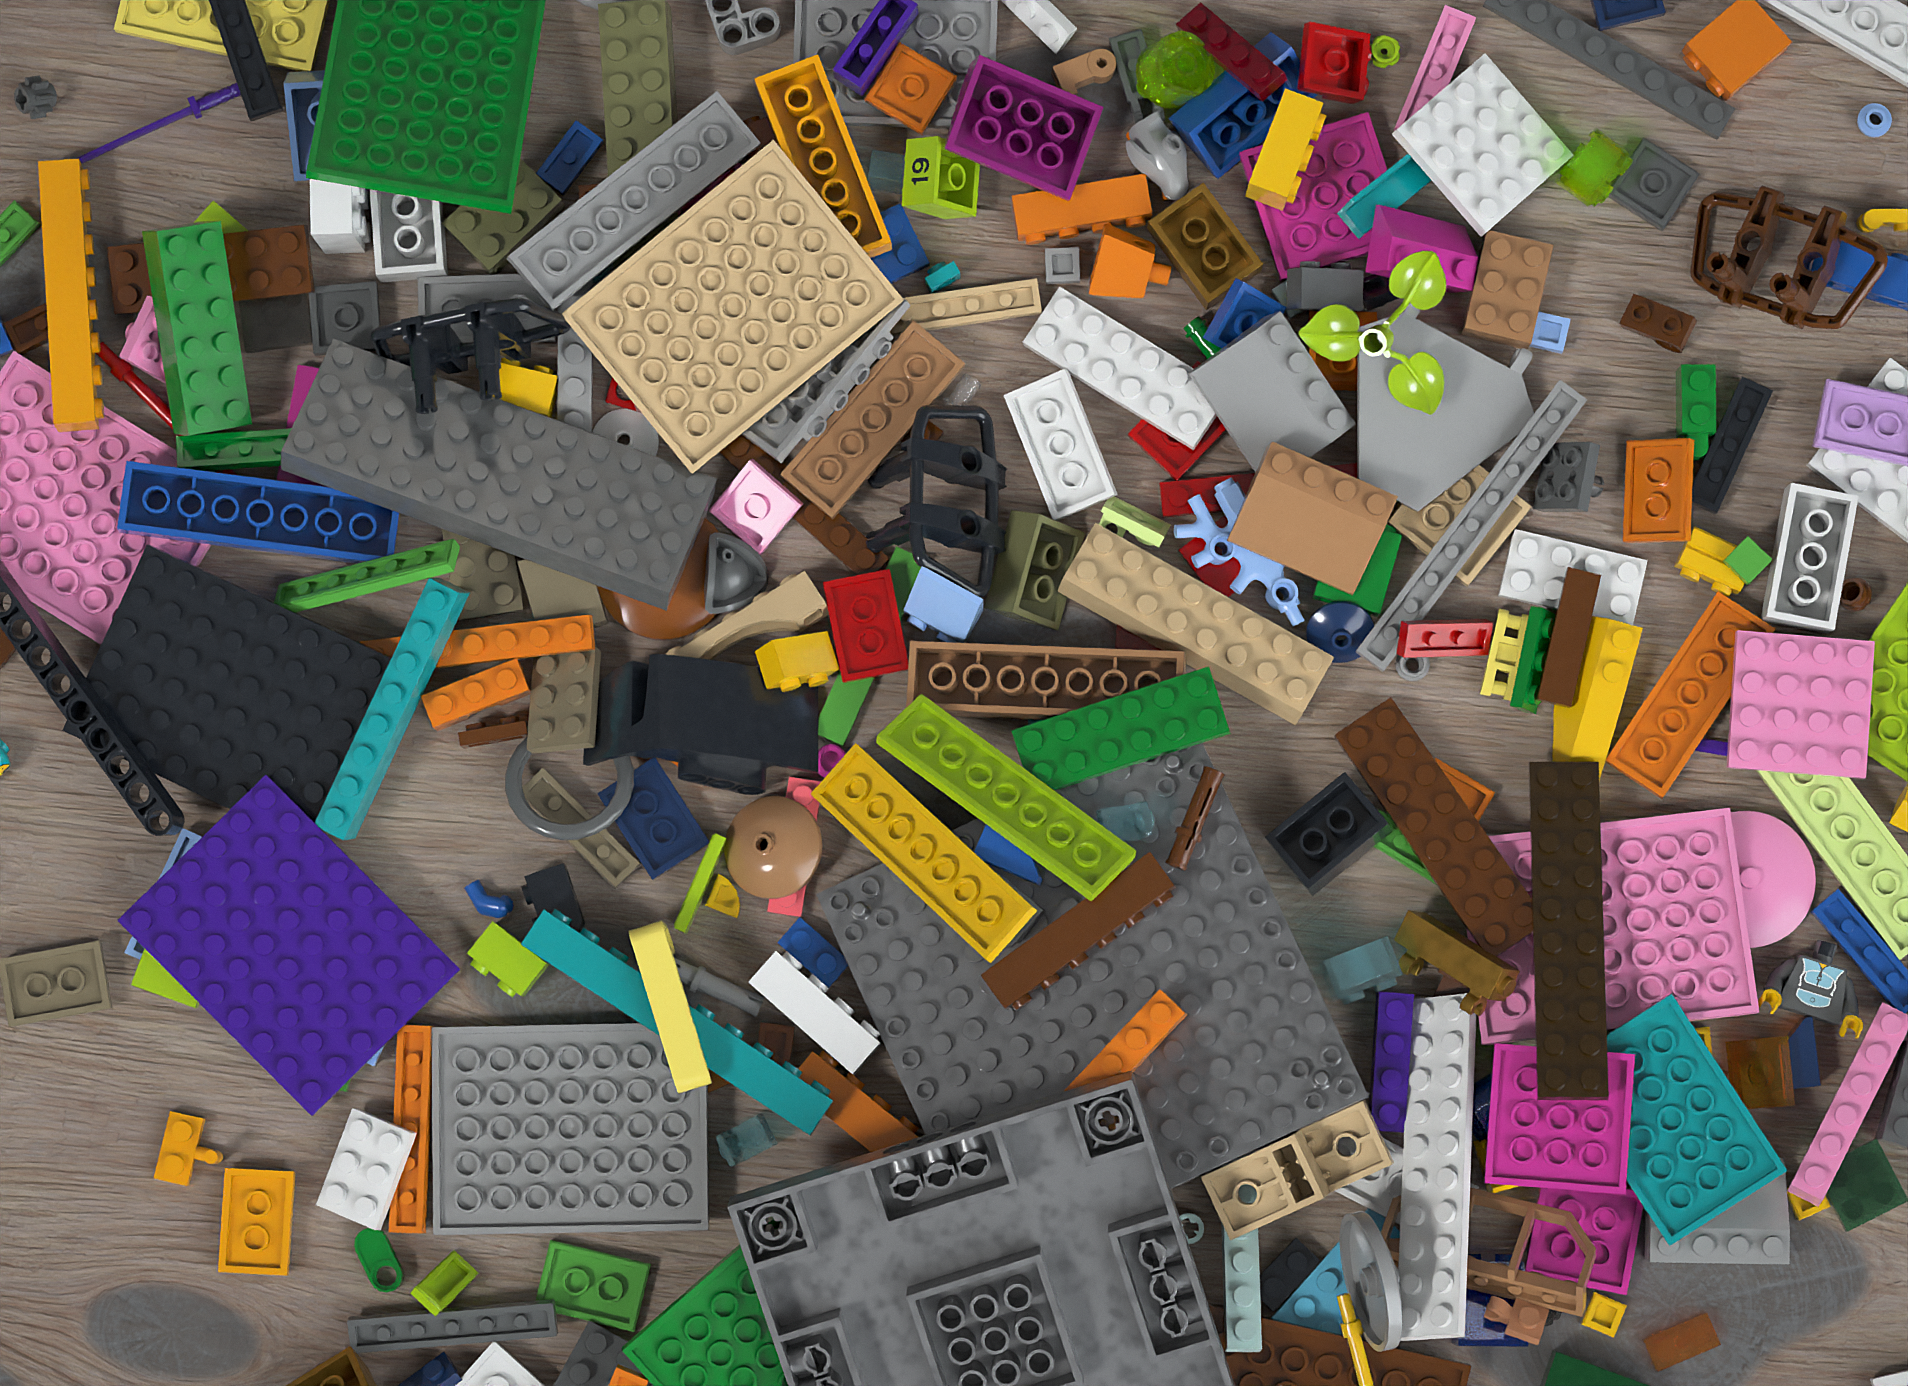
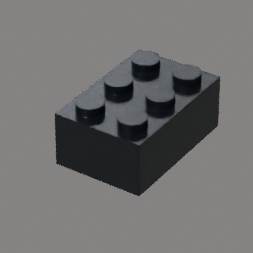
M1344 772L1265 836V838L1309 893L1314 896L1391 833L1392 829L1347 773Z

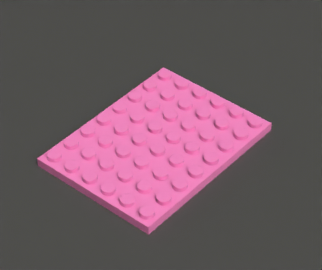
M13 351L0 371V560L31 602L97 643L102 644L147 544L197 567L211 545L119 533L117 526L126 461L177 467L176 450L105 406L104 418L99 419V429L58 432L53 423L51 373Z
M1730 808L1600 823L1607 1031L1615 1030L1669 994L1674 996L1689 1021L1759 1013ZM1530 831L1488 836L1532 898ZM1466 928L1467 938L1477 944L1475 939L1472 937V935ZM1532 933L1498 956V958L1518 969L1520 973L1516 979L1515 990L1506 998L1505 1002L1487 999L1484 1012L1481 1016H1478L1481 1045L1535 1039Z

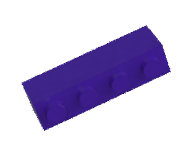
M1376 993L1369 1110L1381 1132L1404 1133L1414 994Z

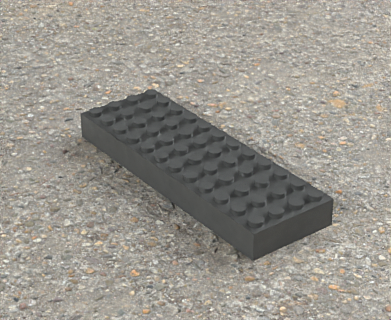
M336 339L332 340L281 450V470L667 611L714 498L716 478L697 471L692 474L686 467L503 400H496L494 397L493 401L481 400L479 397L480 392L437 377V382H435L438 410L432 413L431 408H429V414H419L415 411V388L410 366Z

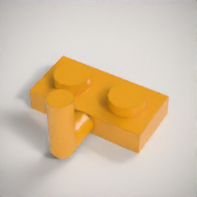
M170 1111L154 1179L189 1186L195 1160L205 1161L208 1164H218L223 1160V1154L220 1151L199 1146L205 1123L204 1118Z

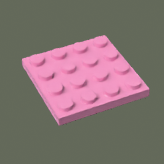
M1737 630L1735 632L1726 768L1865 779L1875 641Z

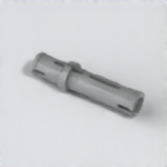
M674 958L681 982L690 987L689 991L696 993L698 990L750 1013L754 1017L757 1016L765 998L764 996L755 994L710 974L701 965L697 968Z

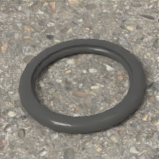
M527 737L515 749L509 759L505 773V792L509 806L517 818L530 830L544 837L558 840L582 839L595 835L609 827L623 813L630 801L634 787V768L630 756L615 758L613 761L617 770V786L608 806L598 815L587 821L577 824H560L551 822L538 815L525 799L522 789V774L525 764L532 754L527 750Z

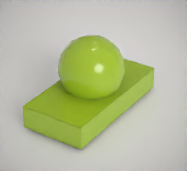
M453 1250L415 1286L410 1294L436 1317L479 1273Z

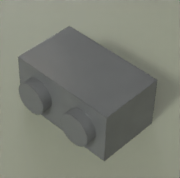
M1302 261L1300 262V268L1287 269L1286 310L1320 311L1329 305L1342 304L1355 312L1363 311V270H1352L1351 263H1331L1330 268H1320V262Z

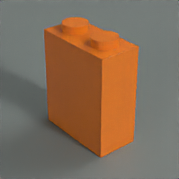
M1737 0L1688 41L1682 52L1684 54L1683 59L1688 67L1694 72L1699 70L1707 79L1705 83L1708 89L1716 97L1722 96L1727 101L1786 51L1792 41L1755 0Z

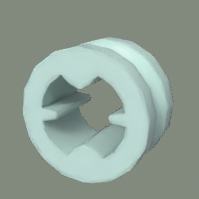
M1192 1213L1180 1215L1181 1221L1189 1219L1190 1223L1198 1224L1199 1231H1194L1197 1234L1195 1237L1188 1239L1186 1235L1188 1244L1196 1243L1203 1236L1204 1225L1202 1220Z

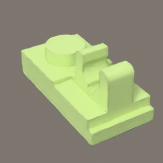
M1115 496L1107 499L1101 510L1104 514L1099 523L1104 528H1106L1107 524L1114 523L1118 528L1116 535L1123 538L1126 530H1128V533L1134 535L1139 542L1160 547L1171 524Z

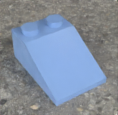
M922 567L903 611L908 616L906 622L922 631H925L926 627L938 632L939 634L936 638L941 642L966 643L983 612V599L933 571Z

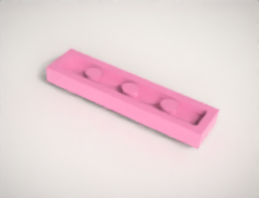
M1444 6L1394 131L1449 85L1476 17L1450 6Z

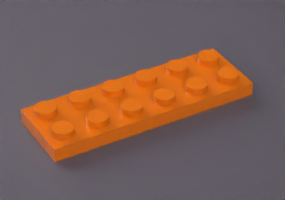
M1718 591L1607 756L1605 762L1660 799H1663L1731 697L1735 632L1741 630L1773 633L1775 628Z

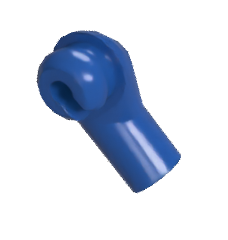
M479 880L470 883L464 888L481 915L499 919L506 917L507 913L513 910L514 904L509 896L503 895L499 898L487 895Z

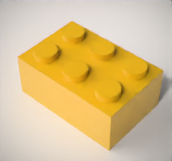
M1285 88L1248 183L1245 197L1282 211L1286 202L1293 204L1302 180L1301 177L1297 176L1298 171L1305 173L1314 146L1309 145L1310 140L1317 142L1327 116L1321 113L1323 102Z

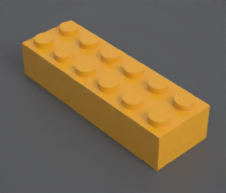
M818 54L754 78L757 91L782 151L870 258L892 250V242Z

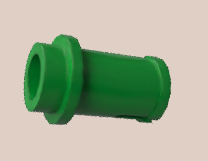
M1198 316L1183 329L1187 333L1185 337H1190L1206 356V359H1208L1221 348L1203 338L1208 329L1206 325L1208 321L1206 319L1202 320Z

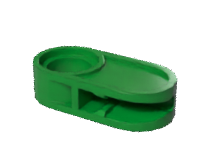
M363 1229L357 1234L354 1247L371 1284L380 1292L395 1291L404 1281V1271L388 1237L382 1230ZM383 1266H390L396 1271V1280L390 1286H384L378 1281V1271Z

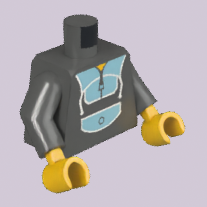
M1817 940L1812 958L1805 955H1797L1794 959H1786L1769 973L1763 994L1758 999L1759 1008L1766 1001L1772 1007L1770 1014H1774L1777 1008L1805 1017H1812L1815 1020L1830 1025H1840L1842 1020L1839 1029L1841 1037H1844L1847 1028H1850L1856 1033L1855 1039H1858L1863 1029V1022L1859 1018L1856 992L1852 980L1847 976V969L1832 964L1837 945Z

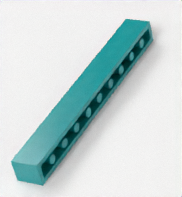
M554 909L551 914L543 910L521 945L659 1035L640 969L636 971L626 964L629 957L614 947L607 952L597 945L600 941L599 937L585 928L580 933L568 926L572 920L558 910ZM698 1004L695 1009L689 1006L707 1067L811 1136L834 1102L828 1097L831 1091L815 1080L811 1085L801 1080L799 1077L802 1071L787 1061L780 1066L771 1060L773 1052L758 1042L751 1047L742 1041L744 1033L731 1024L727 1023L724 1028L712 1021L716 1015L702 1005Z

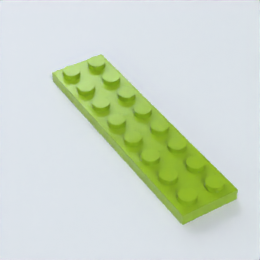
M920 694L877 735L876 743L1091 902L1135 859L1136 850L923 694Z

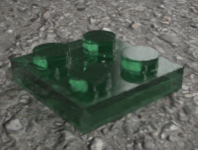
M1873 1139L1846 1153L1826 1193L1845 1232L1908 1202V1198L1877 1139Z

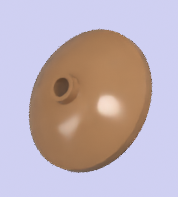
M768 796L749 803L738 812L728 828L726 834L727 841L724 847L725 861L729 873L742 889L757 897L779 899L796 893L811 880L821 859L822 837L815 818L803 805L786 797ZM767 839L768 846L762 851L760 844L762 840Z

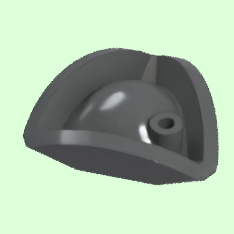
M715 532L711 534L708 541L705 566V610L710 614L733 611L752 603L754 597L765 592L768 585L769 576L764 560L756 550L738 538Z

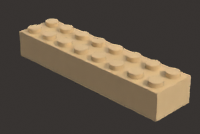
M1097 523L1094 524L1058 589V592L1162 651H1184L1187 665L1196 670L1209 666L1214 680L1294 725L1299 721L1334 659L1332 655Z

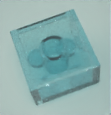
M1388 936L1319 963L1333 1002L1341 999L1343 1005L1364 998L1363 990L1373 987L1375 993L1395 986L1397 985L1395 978L1403 975Z

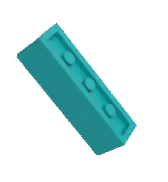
M1407 154L1350 199L1337 214L1355 236L1360 239L1373 227L1376 205L1397 209L1432 180L1414 159Z

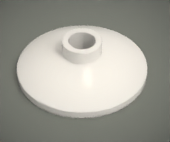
M617 409L607 413L597 422L592 432L615 442H618V438L621 435H628L630 443L627 446L656 456L658 451L659 438L657 431L642 413L633 410Z

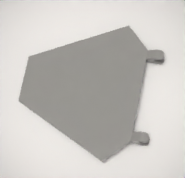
M1409 303L1407 308L1390 326L1394 335L1391 350L1406 355L1408 359L1421 351L1427 352L1437 359L1444 374L1443 397L1437 410L1432 415L1399 403L1389 390L1388 376L1395 365L1403 362L1393 357L1387 358L1383 353L1378 356H1369L1360 347V352L1357 355V479L1398 496L1397 502L1415 511H1419L1516 437L1534 415L1522 377V373L1530 363L1533 354L1525 348L1517 349L1513 353L1509 367H1506L1416 319L1421 310ZM1389 317L1360 326L1358 331L1365 332L1375 325H1382Z

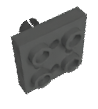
M1592 442L1555 443L1541 461L1533 509L1541 512H1588L1590 497H1598L1603 491V488L1593 485L1594 483L1604 485L1603 478L1595 476L1600 445Z

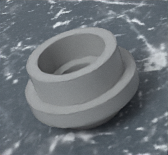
M1397 656L1395 662L1396 671L1404 680L1418 681L1428 673L1430 667L1428 657H1413L1412 659L1418 662V669L1411 671L1406 667V661L1411 658Z

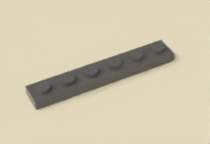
M554 1299L444 1308L436 1317L429 1310L350 1316L347 1320L350 1346L356 1353L555 1337L558 1334Z

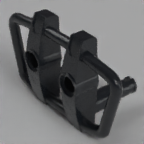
M516 298L481 302L459 309L401 319V321L374 329L371 332L370 338L379 356L411 366V377L415 388V411L419 414H429V408H431L432 413L438 410L435 382H437L436 367L449 375L468 371V357L475 356L476 368L479 374L480 399L493 401V395H495V399L498 400L502 398L499 369H501L500 355L510 361L531 358L532 342L562 335L568 332L571 326L565 320L562 313L528 299ZM523 312L550 324L525 330L514 313ZM466 321L468 328L473 332L474 342L462 344L455 331L451 328V324ZM402 335L404 342L409 345V353L392 354L386 339Z
M924 405L916 412L911 430V438L901 443V450H904V452L889 458L885 464L880 465L873 474L875 475L868 478V482L873 488L880 489L891 482H900L910 477L909 503L899 508V513L903 516L887 522L884 527L876 531L869 532L866 538L873 539L867 540L866 545L870 551L878 553L894 544L899 546L910 541L912 555L918 566L921 568L925 567L982 598L989 592L991 587L995 555L1006 551V531L998 526L999 490L1007 487L1005 485L1007 468L996 460L993 421L989 413L977 405ZM928 419H976L980 425L982 452L973 446H962L924 439ZM924 473L942 479L949 484H959L985 490V518L977 515L972 510L924 504ZM923 537L941 543L948 548L981 553L977 585L926 554Z

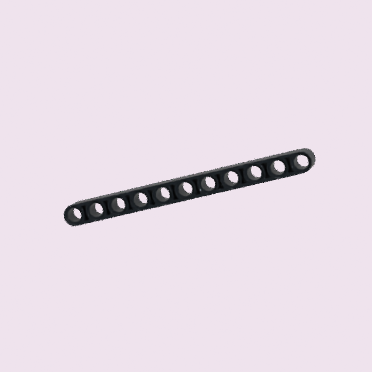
M0 560V628L144 828L155 836L178 834L183 829L185 823L182 810ZM8 594L11 598V606L6 611L3 607V599ZM28 621L31 631L29 636L25 638L22 628L25 622ZM46 648L50 652V661L47 665L42 661V653ZM65 676L70 680V687L66 692L61 687L62 679ZM84 703H87L90 708L89 716L86 719H83L81 715V707ZM104 730L109 734V743L105 747L100 741L101 733ZM124 757L129 762V769L126 774H123L120 769V762ZM144 784L149 790V796L145 802L140 797V789ZM163 812L169 817V823L165 829L159 823L160 815Z

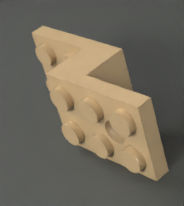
M1362 1100L1278 1139L1264 1148L1201 1176V1179L1229 1239L1232 1240L1325 1198L1330 1192L1392 1165L1394 1161L1365 1100ZM1350 1137L1356 1142L1357 1147L1353 1155L1347 1156L1339 1151L1338 1141L1340 1138ZM1248 1184L1255 1188L1257 1197L1253 1203H1245L1240 1199L1238 1191L1241 1185Z

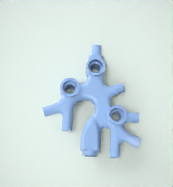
M1231 477L1214 486L1217 492L1214 496L1228 520L1225 528H1219L1215 524L1200 494L1189 499L1188 502L1197 518L1196 522L1174 525L1175 538L1197 537L1204 539L1206 542L1204 550L1191 556L1194 566L1200 568L1209 562L1214 565H1221L1234 557L1241 566L1238 576L1230 585V588L1235 593L1241 594L1252 580L1261 581L1267 587L1265 598L1270 607L1279 610L1281 614L1285 612L1293 627L1305 621L1297 607L1300 604L1297 598V585L1292 580L1285 578L1284 566L1227 541L1245 499V494L1239 483H1235ZM1215 546L1222 549V555L1215 552ZM1276 591H1280L1283 594V600L1277 597Z

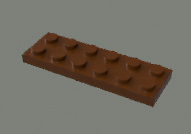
M308 225L223 234L233 302L315 293ZM144 243L107 247L114 314L139 313L147 295L152 297Z

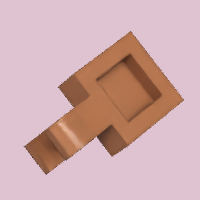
M1491 1296L1484 1317L1507 1324L1504 1334L1538 1345L1549 1309L1518 1298L1515 1299L1512 1307L1505 1300Z

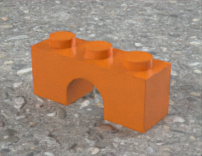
M515 658L424 694L421 698L432 727L440 731L469 719L470 715L496 705L503 706L531 694V688L521 662Z

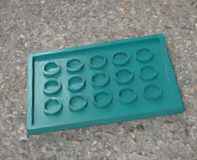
M1669 994L1607 1034V1052L1635 1054L1626 1181L1669 1246L1788 1171L1672 994Z

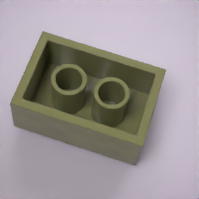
M520 158L511 214L460 205L442 225L490 275H497L509 263L507 257L548 225L566 207L563 200Z

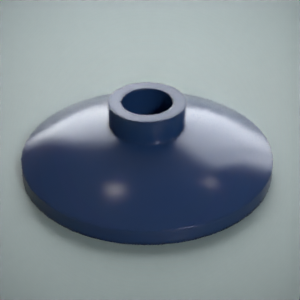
M1347 601L1331 602L1317 609L1310 617L1306 628L1307 642L1334 657L1332 662L1334 663L1350 662L1361 657L1356 653V650L1374 628V623L1369 613L1355 603ZM1339 635H1344L1347 637L1344 640L1335 639Z

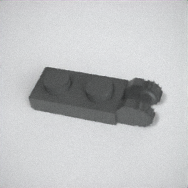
M1138 29L1110 37L1109 44L1116 58L1117 71L1127 104L1131 106L1135 124L1144 119V114L1138 101L1147 98L1151 99L1152 112H1159L1162 121H1165L1159 98L1160 89L1142 30Z

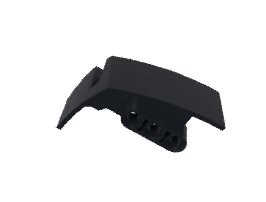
M652 654L649 655V664L633 660L614 669L599 682L595 747L584 748L583 765L591 766L624 756L661 758L678 762V779L739 794H763L766 792V768L779 766L813 774L818 773V686L809 687L808 683H803L799 688L782 692L781 687L766 689L760 667L709 659Z

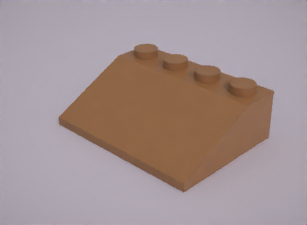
M1271 442L1264 451L1227 541L1353 595L1386 527L1398 496L1275 442Z

